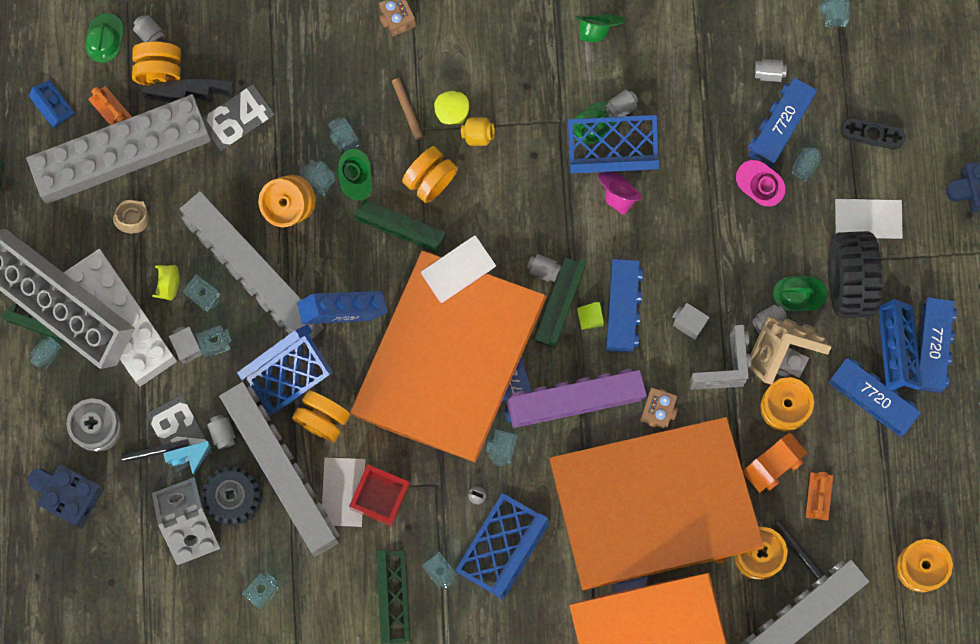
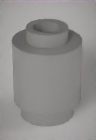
M142 15L134 21L133 31L144 42H163L165 39L163 30L149 15Z
M761 59V61H756L755 78H760V81L781 82L782 78H786L787 65L783 64V60Z
M624 90L610 99L604 107L609 117L626 116L637 108L638 98L632 91Z
M537 254L536 257L531 256L527 269L530 270L529 274L547 282L550 280L555 282L562 266L557 264L555 260Z
M774 304L756 314V318L752 319V323L760 334L767 316L784 321L787 315L781 306L777 307Z
M218 415L211 418V422L207 426L213 443L217 445L218 450L235 445L234 439L236 436L229 417L224 418L223 415Z

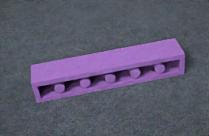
M625 369L619 371L618 375L611 376V373H605L597 376L598 379L594 380L586 377L570 385L568 382L556 384L555 388L551 389L543 386L525 394V391L515 392L506 402L512 427L517 428L639 402L647 396L640 370L632 371V369Z

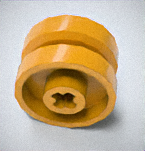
M144 42L133 47L132 59L136 63L132 66L133 81L141 85L150 86L162 82L181 80V69L177 66L181 63V49L178 46L164 42Z
M432 146L413 162L405 173L402 182L410 190L418 189L417 196L424 203H429L452 181L458 166L450 159L443 160V153L435 146Z
M291 174L271 180L264 185L260 192L258 203L264 218L272 225L283 228L308 218L315 208L316 197L314 189L307 180L301 176Z
M791 377L780 378L773 382L762 396L760 404L761 415L765 422L775 430L782 432L794 431L801 427L812 414L814 399L809 387L801 380ZM784 401H786L787 405L791 407H786L784 405Z
M308 390L302 401L312 411L305 408H297L292 419L309 432L331 442H336L341 432L331 421L339 425H346L351 414L328 398Z
M759 527L764 549H760L763 552L761 558L757 557L758 550L733 556L738 570L749 579H768L779 572L786 562L788 553L786 543L781 535L771 528Z
M929 539L918 540L908 545L901 551L896 563L897 575L903 585L912 591L921 593L933 591L944 585L950 578L953 568L951 554L945 546ZM926 563L927 568L924 569L922 564Z

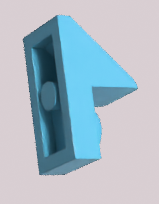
M209 441L163 453L165 462L177 466L186 463L185 459L188 458L192 473L196 475L211 449V444Z

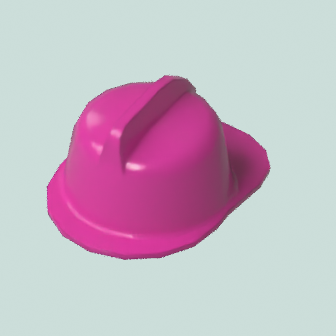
M750 160L744 162L738 168L736 173L738 186L757 203L763 206H773L783 199L785 195L784 180L766 164L758 160Z
M613 171L600 172L598 174L599 181L606 188V203L620 214H626L635 201L642 199V194L622 175Z

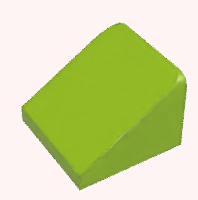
M600 302L577 308L581 330L604 325Z

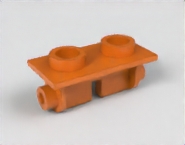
M106 86L103 88L95 87L91 91L93 96L88 100L110 126L132 118Z
M810 472L805 518L828 521L833 475H828L826 472Z

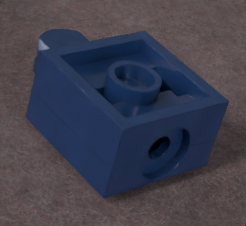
M980 161L965 164L960 171L962 178L952 180L946 187L947 198L953 202L967 200L970 213L980 211Z
M59 464L54 475L44 469L37 468L28 477L30 487L42 493L37 502L38 506L81 529L104 490L100 485Z

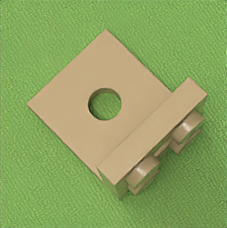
M767 316L751 352V367L749 368L764 383L772 384L790 344L827 355L832 346L825 341L823 335L816 333V329L810 325L803 324V326H799L796 322L787 318L782 321Z

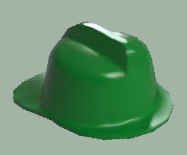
M111 13L100 14L89 25L85 43L86 52L96 62H109L119 52L123 35V24L116 15Z
M610 14L575 16V19L579 21L580 40L585 42H599L606 38L611 26L625 22L623 17Z
M608 102L592 104L574 119L609 117L604 107ZM599 122L592 130L602 138L610 127L605 122ZM608 122V123H609L611 126H613L616 122ZM582 123L573 124V133L580 139L588 128ZM586 123V124H587L589 127H591L594 123ZM590 131L582 142L586 145H593L600 139Z
M349 149L345 151L339 159L336 170L341 189L351 199L357 201L364 200L372 191L370 161L361 150Z
M790 276L778 281L774 287L773 296L777 305L781 306L784 310L814 311L821 308L826 302L827 291L824 284L817 278Z

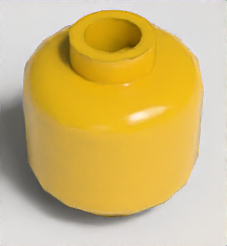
M471 117L466 120L465 125H462L461 136L465 138L470 146H487L494 139L495 127L486 117Z

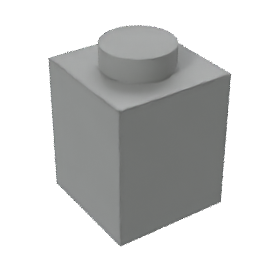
M688 303L683 308L679 306L672 317L675 319L673 326L696 340L709 319L707 315Z
M180 327L173 331V335L169 336L183 364L204 355L190 327Z
M788 348L777 374L785 378L799 379L809 358Z

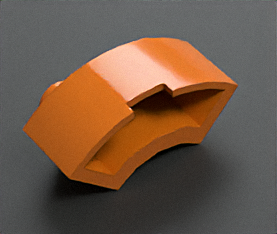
M788 433L742 472L759 493L766 487L770 491L780 483L778 478L790 468L794 471L804 463L802 458L808 453L795 437Z

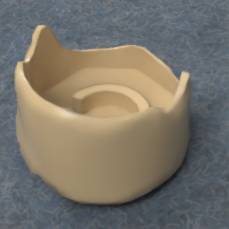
M124 200L114 212L113 222L115 226L122 232L130 234L142 232L149 223V215L144 202Z

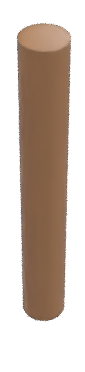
M396 78L392 80V84L415 140H420L423 138L422 132L401 80Z

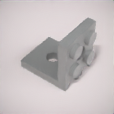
M734 325L730 333L733 371L693 373L689 380L690 390L744 387L746 379H749L748 367H751L750 353L746 354V345H749L748 331H744V325Z
M195 477L152 493L158 526L177 565L220 549L219 542L204 512ZM188 535L196 536L193 540H185V537Z

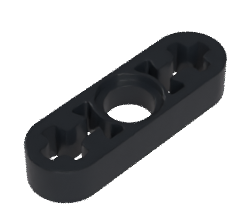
M848 119L841 127V134L846 140L892 150L899 149L906 140V135L900 128L859 119ZM850 125H853L854 129L858 131H854L853 134H850L849 129L846 128H849ZM862 127H865V129H864V131H863V134H862V137H861V136H860V134H861L860 131H861ZM869 129H876L879 132V138H869L867 131ZM884 131L887 132L886 135H885V136H886L885 140H884V141H881L882 138H883V136H884ZM893 134H896L897 138L900 140H898L897 143H893V139L888 137H892Z

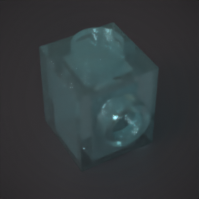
M849 0L821 1L820 13L824 15V26L846 27L849 21Z
M312 159L309 164H304L299 173L301 177L310 183L314 191L323 197L336 179L334 172L329 170L330 167L322 161L315 162Z
M495 430L493 440H488L486 452L489 453V459L493 460V464L504 467L506 463L511 465L518 435Z
M440 552L421 566L439 590L442 587L446 590L456 582L454 579L457 576L456 572Z

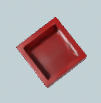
M367 464L349 508L393 527L409 490L410 482Z

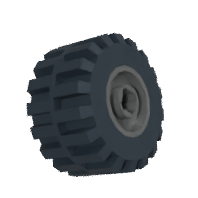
M234 466L233 468L223 467V470L218 469L214 471L215 474L213 476L210 475L207 478L209 480L208 483H204L203 489H205L204 493H202L203 505L207 509V513L215 520L232 526L244 524L248 519L254 518L253 515L255 512L258 513L260 509L258 508L259 504H262V489H260V484L254 476L246 470Z

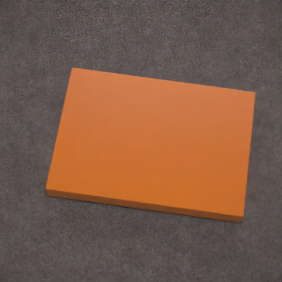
M421 251L350 413L358 419L375 424L379 428L476 463L546 300V295L489 274H484L443 303H440L422 276L421 271L438 261L441 257Z
M727 417L550 457L556 491L582 591L764 549Z
M709 573L600 595L596 598L577 601L569 605L579 644H727Z

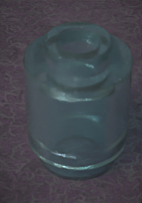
M814 147L803 148L793 164V175L804 181L811 178L822 161L821 152Z
M48 335L45 339L42 338L29 353L32 357L29 361L38 369L42 366L46 369L59 355V350L62 346Z

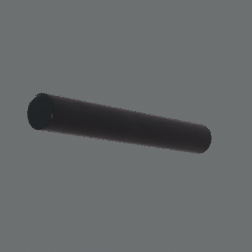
M185 439L122 453L123 462L163 454L190 446V441Z
M781 520L773 525L814 577L819 579L824 575Z

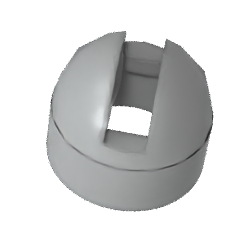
M474 486L469 490L468 497L473 504L479 505L486 500L487 495L483 487ZM475 491L477 493L483 494V497L480 498L476 495H473L472 492Z

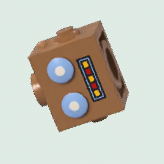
M385 0L379 3L382 14L379 15L380 21L384 28L388 27L392 37L416 27L415 18L406 0Z
M651 388L640 421L649 424L650 427L655 428L656 426L667 429L669 421H674L678 410L677 407H674L677 396L669 394L663 389Z

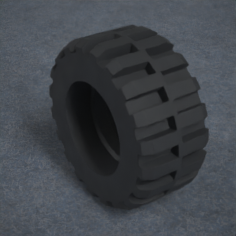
M869 231L838 232L831 238L828 253L829 291L834 313L840 318L873 317L880 309L883 290L881 253L879 252L877 238Z

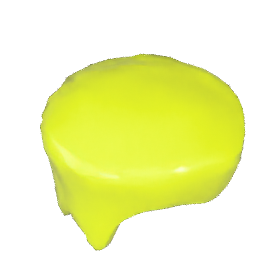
M444 92L435 100V113L443 124L464 123L469 113V100L461 92Z
M156 265L155 268H158L159 271L158 285L155 292L156 295H152V297L173 300L177 295L180 283L178 267L176 265Z

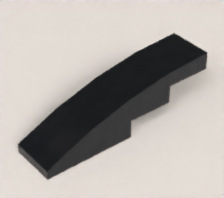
M185 79L142 87L141 92L146 99L168 103L192 94L194 99L211 101L212 93L234 97L235 87L233 82Z

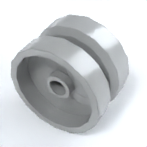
M90 398L82 400L73 406L68 414L66 423L68 434L75 443L87 451L97 453L106 451L114 446L121 436L122 423L120 416L109 404L100 399Z

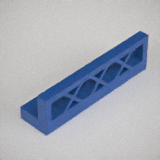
M894 299L881 305L878 311L886 389L893 391L902 386H907L918 390L922 388L913 306ZM902 310L906 313V319L902 314ZM904 330H905L906 333L908 334V339H907V337H906L905 334H904ZM906 350H907L908 353L910 354L911 360H910L909 357L907 356ZM909 372L911 373L913 380L909 379Z

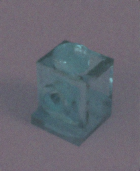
M345 117L335 119L328 124L331 130L329 137L333 144L337 146L340 155L360 145L358 137Z
M197 274L183 290L184 295L206 312L210 308L213 309L220 300L219 291ZM202 290H206V294L204 296H199V293Z
M221 325L201 333H195L200 350L205 358L230 350L229 343L232 342L228 329L224 330ZM212 337H218L217 342H210Z
M259 573L248 588L243 591L242 595L262 610L279 590L275 586L278 581L268 573L265 576ZM259 585L265 586L263 593H258L257 588Z

